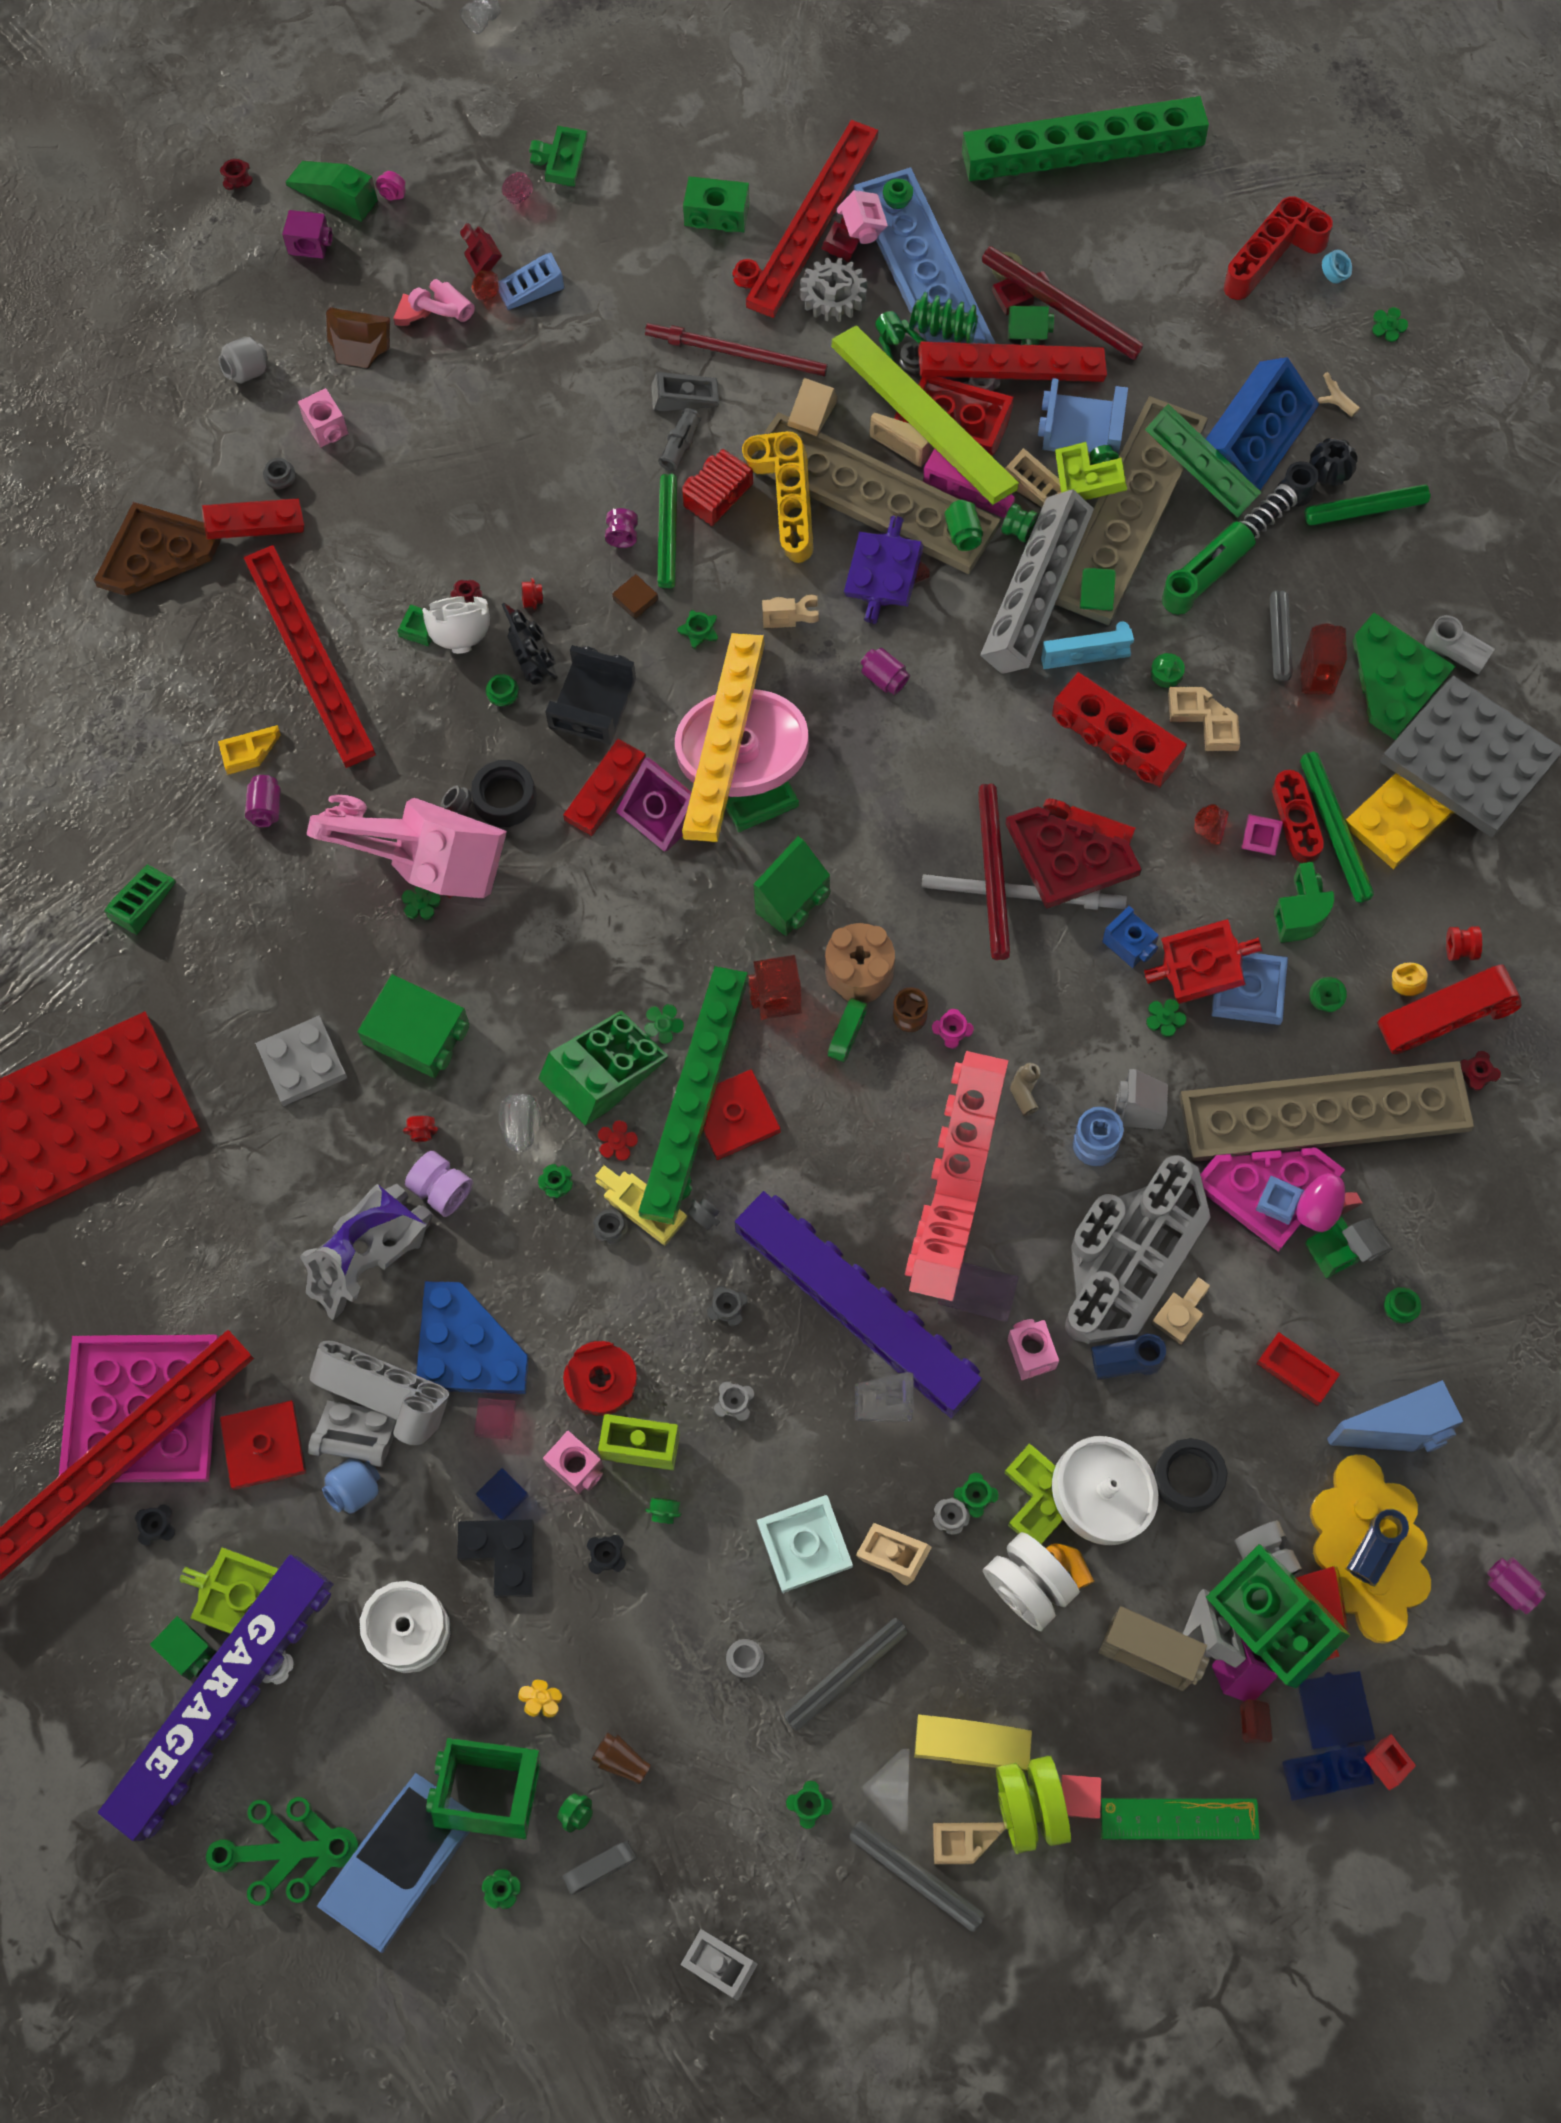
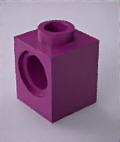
M296 210L288 211L282 233L288 255L324 259L326 248L331 246L333 240V231L331 227H328L325 214Z

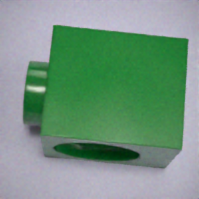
M178 1616L150 1643V1646L181 1676L188 1680H191L194 1676L199 1677L217 1652L186 1621Z

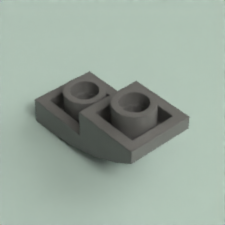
M1371 1218L1354 1223L1342 1231L1351 1251L1360 1258L1362 1263L1367 1260L1372 1261L1393 1250Z

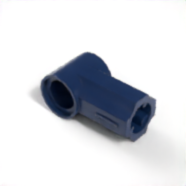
M1145 1334L1136 1340L1091 1347L1092 1361L1097 1380L1136 1373L1144 1375L1157 1373L1162 1368L1166 1356L1164 1341L1157 1335ZM1143 1348H1152L1159 1357L1154 1361H1146L1140 1357L1139 1351Z
M1386 1509L1374 1517L1345 1569L1352 1576L1375 1587L1401 1541L1408 1534L1409 1525L1406 1517L1400 1511L1394 1509ZM1388 1519L1395 1523L1398 1531L1395 1538L1385 1537L1381 1533L1379 1526L1381 1520Z

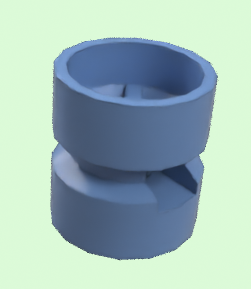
M1093 1107L1085 1111L1079 1118L1073 1139V1150L1077 1158L1084 1164L1103 1166L1111 1162L1116 1156L1124 1132L1123 1122L1119 1115L1105 1107Z

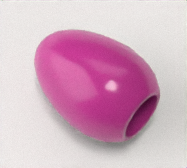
M1325 1173L1311 1182L1301 1195L1297 1205V1219L1301 1224L1318 1232H1325L1335 1225L1340 1218L1345 1202V1185L1342 1178L1333 1173Z

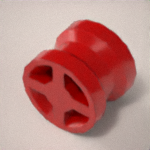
M1471 926L1467 930H1461L1459 927L1448 928L1446 951L1449 961H1458L1461 957H1467L1469 960H1479L1481 958L1482 933L1479 926Z

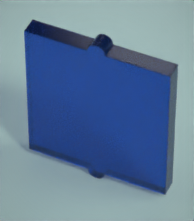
M1360 1671L1338 1675L1327 1672L1324 1677L1307 1679L1298 1686L1312 1750L1338 1745L1344 1749L1351 1743L1375 1739Z

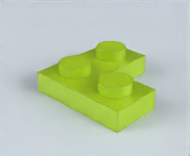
M1087 442L1055 449L1061 493L1074 489L1084 500H1089L1127 490L1122 458L1091 465Z
M1029 1443L1004 1473L1032 1497L1009 1522L1008 1526L1017 1534L1023 1532L1030 1535L1042 1545L1062 1523L1063 1518L1056 1507L1052 1492V1478L1056 1466Z

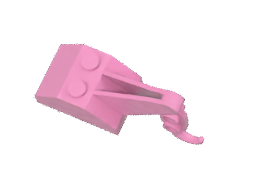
M348 795L330 796L329 802L340 803L339 806L327 808L319 815L310 816L307 829L309 837L391 859V865L408 883L439 895L485 898L491 894L507 833L505 830L417 798L406 801L402 819L363 818L367 810L366 804L362 800ZM368 836L397 839V843Z

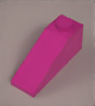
M935 448L924 467V483L957 499L972 502L976 507L1005 518L1009 508L1015 501V497L1010 494L992 505Z

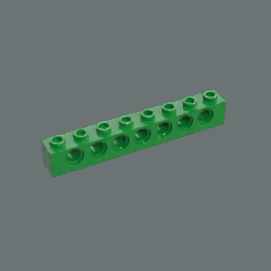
M1201 96L966 131L963 132L962 156L969 181L987 180L995 177L1014 176L1021 173L1046 171L1054 168L1204 146L1209 123Z

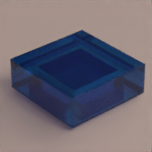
M501 1468L476 1493V1496L500 1520H505L529 1494Z

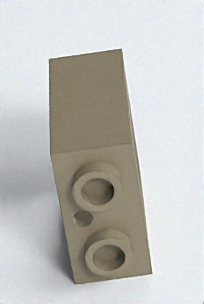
M1122 1606L1119 1607L1113 1616L1098 1652L1181 1691H1184L1191 1683L1196 1685L1198 1679H1202L1210 1659L1203 1656L1207 1648L1206 1644Z

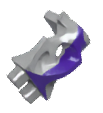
M394 1184L385 1190L380 1185H375L352 1211L340 1217L333 1226L332 1231L335 1235L319 1248L309 1249L301 1254L300 1258L308 1274L306 1294L310 1298L319 1301L326 1309L328 1317L332 1320L336 1319L344 1311L347 1299L351 1302L357 1299L361 1288L357 1279L361 1273L375 1266L385 1270L407 1251L421 1247L425 1231L430 1226L433 1215L423 1205H418L412 1211L408 1210L404 1206L407 1203L408 1195L398 1184ZM387 1240H392L395 1242V1245L388 1247L383 1243ZM363 1241L368 1247L367 1251L363 1254L357 1253L353 1246L354 1243Z

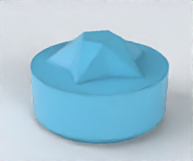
M1334 250L1324 256L1322 269L1330 282L1338 284L1351 276L1352 263L1345 252Z

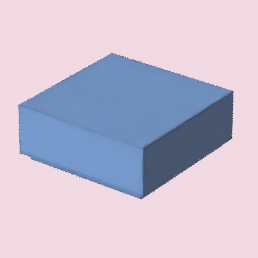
M1270 1176L1255 1210L1289 1225L1304 1190Z

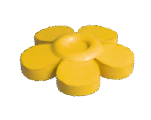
M534 1680L531 1687L524 1686L520 1689L518 1698L520 1701L526 1702L524 1711L529 1716H538L540 1711H542L544 1716L551 1718L558 1713L559 1707L557 1704L562 1699L561 1692L557 1688H549L547 1690L548 1684L544 1680Z

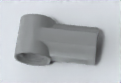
M1450 615L1439 617L1424 641L1427 648L1442 658L1447 656L1478 675L1495 650L1493 647L1465 632L1461 622Z

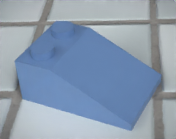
M1442 1380L1340 1422L1327 1440L1331 1446L1410 1452L1425 1447L1427 1452H1431L1446 1445V1440L1456 1436L1454 1430L1463 1422V1419Z

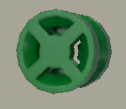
M1013 503L1005 516L1001 533L1007 536L1010 534L1016 535L1019 541L1026 543L1038 519V512L1033 510L1029 512L1024 511L1019 504Z

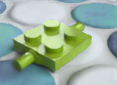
M223 1547L214 1565L206 1574L185 1567L182 1572L195 1579L181 1574L180 1582L199 1588L198 1602L190 1618L206 1626L231 1634L275 1575L278 1568Z

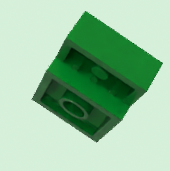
M1258 1544L1206 1596L1208 1601L1250 1649L1263 1658L1285 1685L1295 1689L1350 1636L1330 1612L1261 1544Z

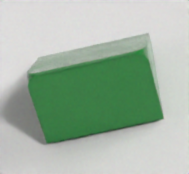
M1083 569L1080 609L1113 611L1115 570Z

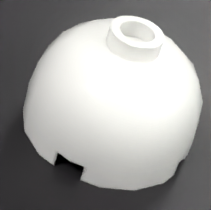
M464 596L446 598L430 603V611L426 608L422 610L427 632L433 642L443 648L452 649V652L456 654L471 651V646L478 644L485 637L490 626L488 603L486 599L481 597H474V603H465Z

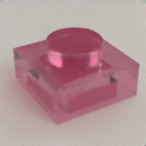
M478 1398L475 1436L512 1440L516 1402L514 1400Z

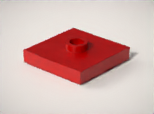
M752 1069L722 1081L716 1086L703 1129V1133L716 1160H720L781 1133V1128Z
M292 1400L220 1417L230 1485L233 1490L306 1474L295 1403Z

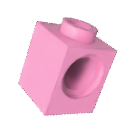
M326 388L298 401L303 420L320 448L329 443L337 442L341 437L348 434L344 417Z
M1027 1319L1016 1323L1013 1326L1014 1329L1010 1330L1007 1340L1021 1380L1056 1370L1059 1358L1045 1320L1034 1322V1319ZM1027 1340H1034L1040 1344L1042 1350L1036 1354L1028 1353L1024 1350L1022 1343Z
M569 1431L543 1457L546 1466L578 1494L584 1488L587 1490L592 1489L603 1475L601 1469L604 1466L601 1459ZM581 1457L585 1459V1467L580 1472L572 1473L566 1469L568 1462L572 1458Z

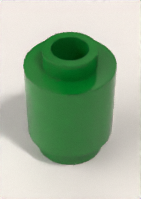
M957 500L950 504L944 516L952 543L960 551H970L977 548L982 543L983 530L976 505L966 500Z

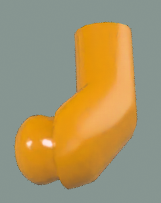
M1059 1543L1051 1544L1046 1548L1066 1571L1070 1572L1079 1589L1094 1582L1082 1553L1078 1549Z

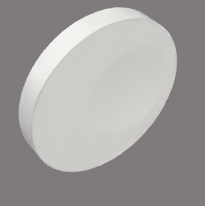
M1094 1436L1083 1439L1074 1444L1061 1456L1054 1469L1052 1492L1056 1507L1066 1524L1075 1533L1088 1541L1101 1545L1126 1543L1141 1534L1150 1525L1156 1514L1158 1487L1155 1476L1143 1456L1121 1440L1107 1436Z

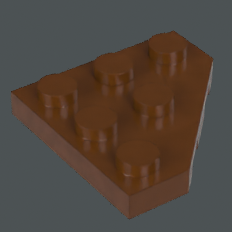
M133 502L94 582L98 588L128 596L211 561L221 539H207L204 522Z

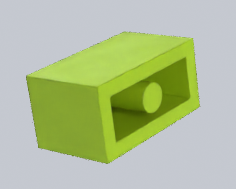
M604 1414L598 1452L601 1460L674 1470L680 1439L679 1427L677 1424Z

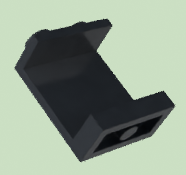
M572 645L570 648L572 665L557 702L549 701L545 711L548 727L611 745L636 681L634 662L621 655L611 656L600 653L592 647L584 646L581 648Z

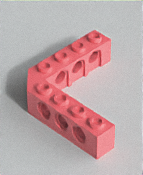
M966 1051L963 1063H955L951 1083L958 1086L956 1095L949 1094L944 1114L951 1117L949 1128L942 1126L938 1147L944 1148L942 1159L935 1158L931 1179L937 1180L936 1190L931 1206L924 1205L921 1221H919L905 1271V1276L912 1277L909 1287L911 1292L953 1301L981 1189L1009 1060ZM976 1090L983 1097L972 1098L967 1094V1091ZM964 1122L971 1123L976 1129L966 1130L960 1124ZM954 1155H964L969 1161H958L954 1158Z

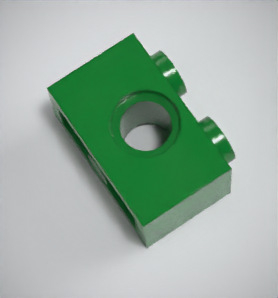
M689 176L683 202L684 226L744 233L750 205L749 183Z

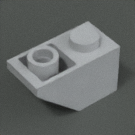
M1129 1069L1126 1081H1120L1119 1093H1116L1115 1113L1121 1115L1123 1127L1163 1130L1167 1119L1168 1084L1139 1070Z

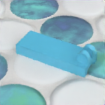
M1119 622L1116 625V631L1044 641L1041 655L1043 669L1130 657V644L1134 643L1132 629H1130L1128 623Z

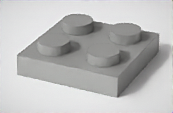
M320 1015L255 1043L283 1106L347 1079V1075Z

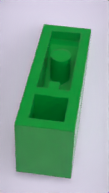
M302 161L286 180V186L360 222L363 221L378 202L372 176L348 164Z

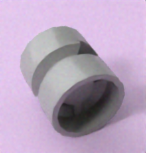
M1278 1520L1259 1526L1234 1540L1242 1559L1258 1544H1261L1292 1575L1302 1570L1294 1551L1286 1549L1284 1546L1288 1539Z

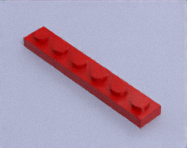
M923 341L920 342L918 347L920 376L1052 380L1054 378L1059 379L1058 381L1104 382L1107 376L1104 347Z

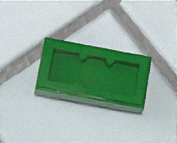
M789 781L781 786L765 793L728 798L726 810L739 833L799 807V800Z

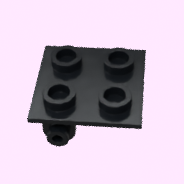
M501 604L511 625L508 629L507 637L516 657H518V662L521 665L525 679L533 685L541 683L543 676L546 674L557 679L558 676L553 667L556 661L541 640L544 638V633L535 621L530 622L520 610L515 611L507 604Z

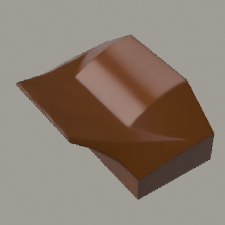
M331 307L326 311L327 341L333 348L336 363L369 368L379 354L390 348V317Z

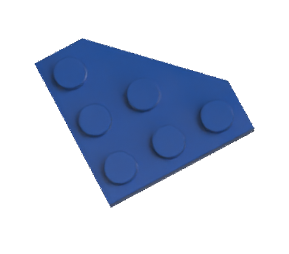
M425 1281L416 1375L434 1382L450 1392L526 1394L529 1361L527 1354L461 1282Z

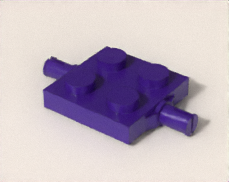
M895 516L890 517L886 534L878 535L859 532L844 593L846 597L862 599L869 603L864 620L868 623H871V621L873 624L878 623L881 606L895 604L908 607L924 546L922 541L904 539L900 536L904 519L897 516V519Z

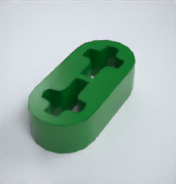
M850 998L832 1038L828 1057L843 1063L847 1060L864 1021L868 1003Z

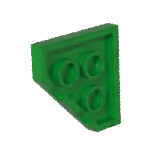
M1373 613L1353 638L1355 653L1357 652L1359 662L1358 671L1362 691L1365 693L1368 706L1366 710L1368 721L1396 740L1451 676L1456 666L1376 613Z

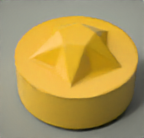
M1403 963L1398 965L1392 972V987L1399 994L1414 996L1422 993L1427 987V971L1419 964Z

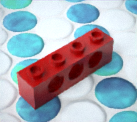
M1079 672L1054 700L1052 716L1062 727L1071 728L1080 734L1086 743L1093 747L1098 746L1108 753L1114 762L1126 765L1135 771L1137 776L1146 783H1153L1160 788L1183 761L1187 747L1186 743ZM1084 712H1092L1096 716H1087ZM1111 730H1119L1123 734L1116 735ZM1138 748H1146L1150 753L1140 752Z

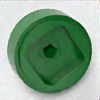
M1171 653L1157 656L1151 667L1152 680L1164 688L1178 685L1182 681L1185 672L1184 662L1180 657Z
M1323 977L1312 984L1309 996L1315 1008L1320 1011L1333 1012L1344 1005L1347 991L1345 985L1339 979Z

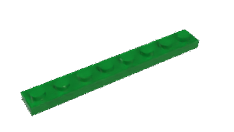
M714 966L638 1211L640 1218L675 1224L749 980L748 972Z

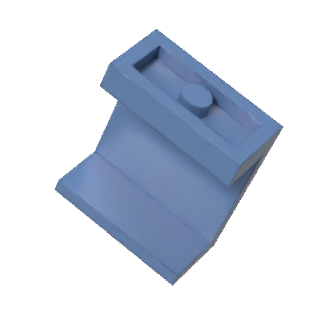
M1052 378L1051 391L1044 390L1042 410L1048 411L1047 418L1040 417L1038 436L1044 437L1042 450L1055 451V449L1087 442L1089 454L1098 446L1109 445L1119 455L1128 387L1115 386L1113 401L1058 395L1059 379Z

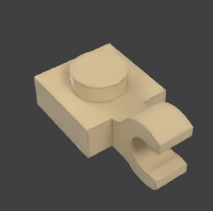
M806 595L798 603H795V598L775 597L770 600H762L763 628L796 627V622L799 621L807 623L818 622V611L807 610L808 607L818 606L817 596Z
M1198 1277L1184 1298L1173 1293L1151 1324L1182 1345L1203 1316V1313L1195 1307L1205 1296L1210 1285Z

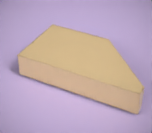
M1004 1822L933 1823L934 1865L974 1864L1006 1829Z

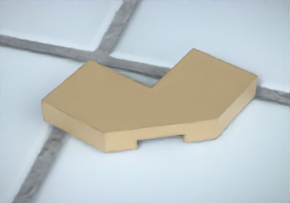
M1204 687L1169 688L1170 722H1203L1205 751H1239L1240 734L1237 714L1229 708H1224L1212 698L1213 695Z

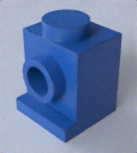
M1128 906L1105 928L1102 942L1133 968L1141 960L1144 963L1147 962L1158 950L1156 943L1159 935L1133 913V908ZM1132 933L1137 939L1130 937L1129 934Z

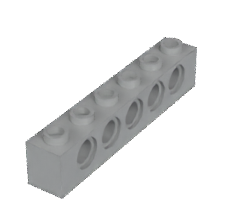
M1074 489L1046 498L980 654L982 658L1001 674L1029 668L1094 508Z

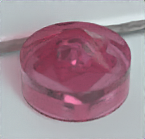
M523 172L511 174L502 185V194L512 204H519L525 201L533 190L532 181Z

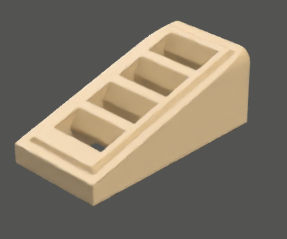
M873 413L870 417L871 438L920 467L931 456L934 447L911 424L878 413Z
M1024 448L1005 468L1019 482L1017 492L1040 507H1043L1047 498L1046 495L1052 489L1057 491L1056 494L1061 493L1059 478ZM1020 468L1025 471L1023 475L1018 472ZM1031 475L1036 478L1032 483L1027 480ZM1041 482L1046 484L1042 491L1037 488Z

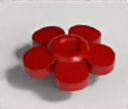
M620 1120L614 1122L613 1132L609 1127H602L599 1130L598 1138L602 1142H607L599 1148L600 1154L603 1157L610 1158L614 1152L616 1158L620 1161H625L630 1157V1150L627 1147L636 1146L638 1137L634 1132L626 1133L628 1129L626 1122Z

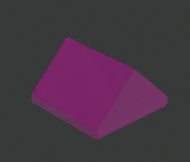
M647 757L642 762L616 812L666 852L683 837L682 829L692 792Z

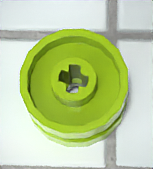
M1044 1756L1029 1761V1786L1027 1785L1022 1768L1017 1763L996 1767L1001 1814L1014 1852L1019 1854L1037 1849L1039 1837L1036 1823L1039 1824L1042 1836L1049 1846L1071 1842L1066 1803L1052 1757Z

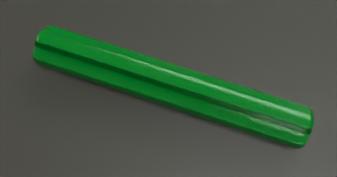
M662 474L660 476L657 581L658 586L662 589H672L675 586L677 477L674 474Z
M1423 484L1308 506L1305 509L1304 515L1308 525H1316L1426 504L1431 498V493L1428 485Z

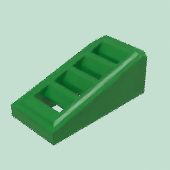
M146 864L111 900L104 912L110 921L138 935L176 881L172 877ZM149 877H152L161 882V884L156 887L148 883L147 880ZM143 887L152 893L147 896L141 893L140 890ZM135 897L143 901L140 906L132 902ZM127 907L134 910L131 915L125 912Z

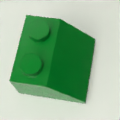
M799 836L753 884L755 913L783 935L787 936L793 929H800L808 919V912L815 905H822L830 895V874L806 842Z

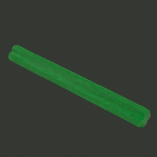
M1316 751L1302 755L1300 763L1353 897L1357 903L1369 901L1374 895L1373 888L1320 756Z

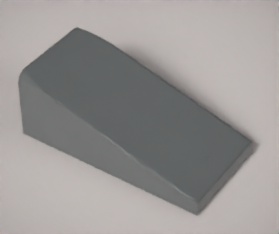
M656 372L651 385L653 410L673 411L685 410V408L699 409L719 406L717 378Z

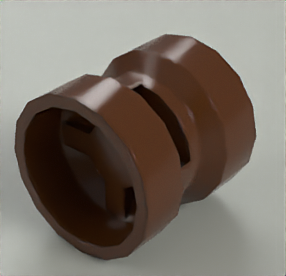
M913 987L899 991L893 1003V1021L895 1025L905 1032H916L922 1029L926 1024L928 1014V998L925 993Z

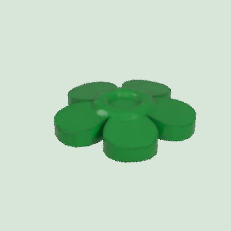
M1391 307L1387 314L1384 310H1378L1374 313L1373 320L1376 323L1372 328L1374 336L1382 337L1385 334V339L1388 342L1398 340L1399 333L1405 332L1408 328V321L1406 319H1399L1401 316L1400 309Z
M418 886L415 887L416 894L412 890L403 892L401 898L403 903L407 905L404 908V913L411 919L416 918L419 912L421 918L425 920L432 918L435 914L433 907L441 903L439 894Z
M1168 999L1164 1004V1008L1161 1002L1153 1001L1148 1007V1012L1152 1016L1147 1018L1146 1025L1152 1031H1156L1161 1027L1160 1033L1162 1036L1172 1037L1176 1032L1175 1027L1180 1028L1185 1025L1186 1016L1184 1013L1177 1012L1179 1004L1173 999Z
M666 1004L662 1009V1014L658 1007H650L646 1012V1016L652 1022H648L644 1027L646 1035L654 1037L659 1033L658 1038L661 1043H670L673 1040L672 1032L680 1033L684 1027V1022L681 1018H674L677 1014L676 1007L672 1004Z

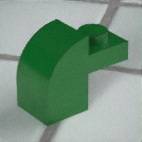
M1313 862L1299 863L1294 876L1297 896L1278 899L1274 910V917L1280 943L1300 941L1313 937L1323 928L1334 904V891L1323 892L1322 878L1319 873H1315Z

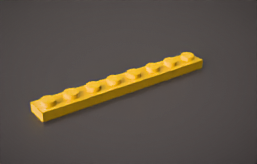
M731 634L682 829L683 839L718 842L765 646L764 635Z

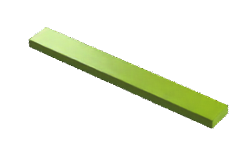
M857 325L832 339L831 347L992 505L1018 490L1019 482Z

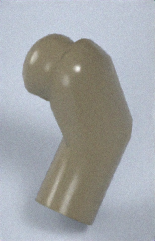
M1027 1063L1021 1066L1010 1085V1091L1023 1116H1029L1039 1109L1031 1094L1037 1079L1041 1076L1040 1068L1034 1063Z

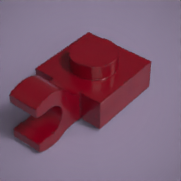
M466 223L460 230V235L469 246L464 255L475 275L485 278L502 255L490 234L485 233L480 226L474 231L471 225Z
M1044 271L1036 273L1042 279L1050 282ZM1009 279L992 285V293L1006 316L1009 315V306H1030L1034 304L1035 296Z

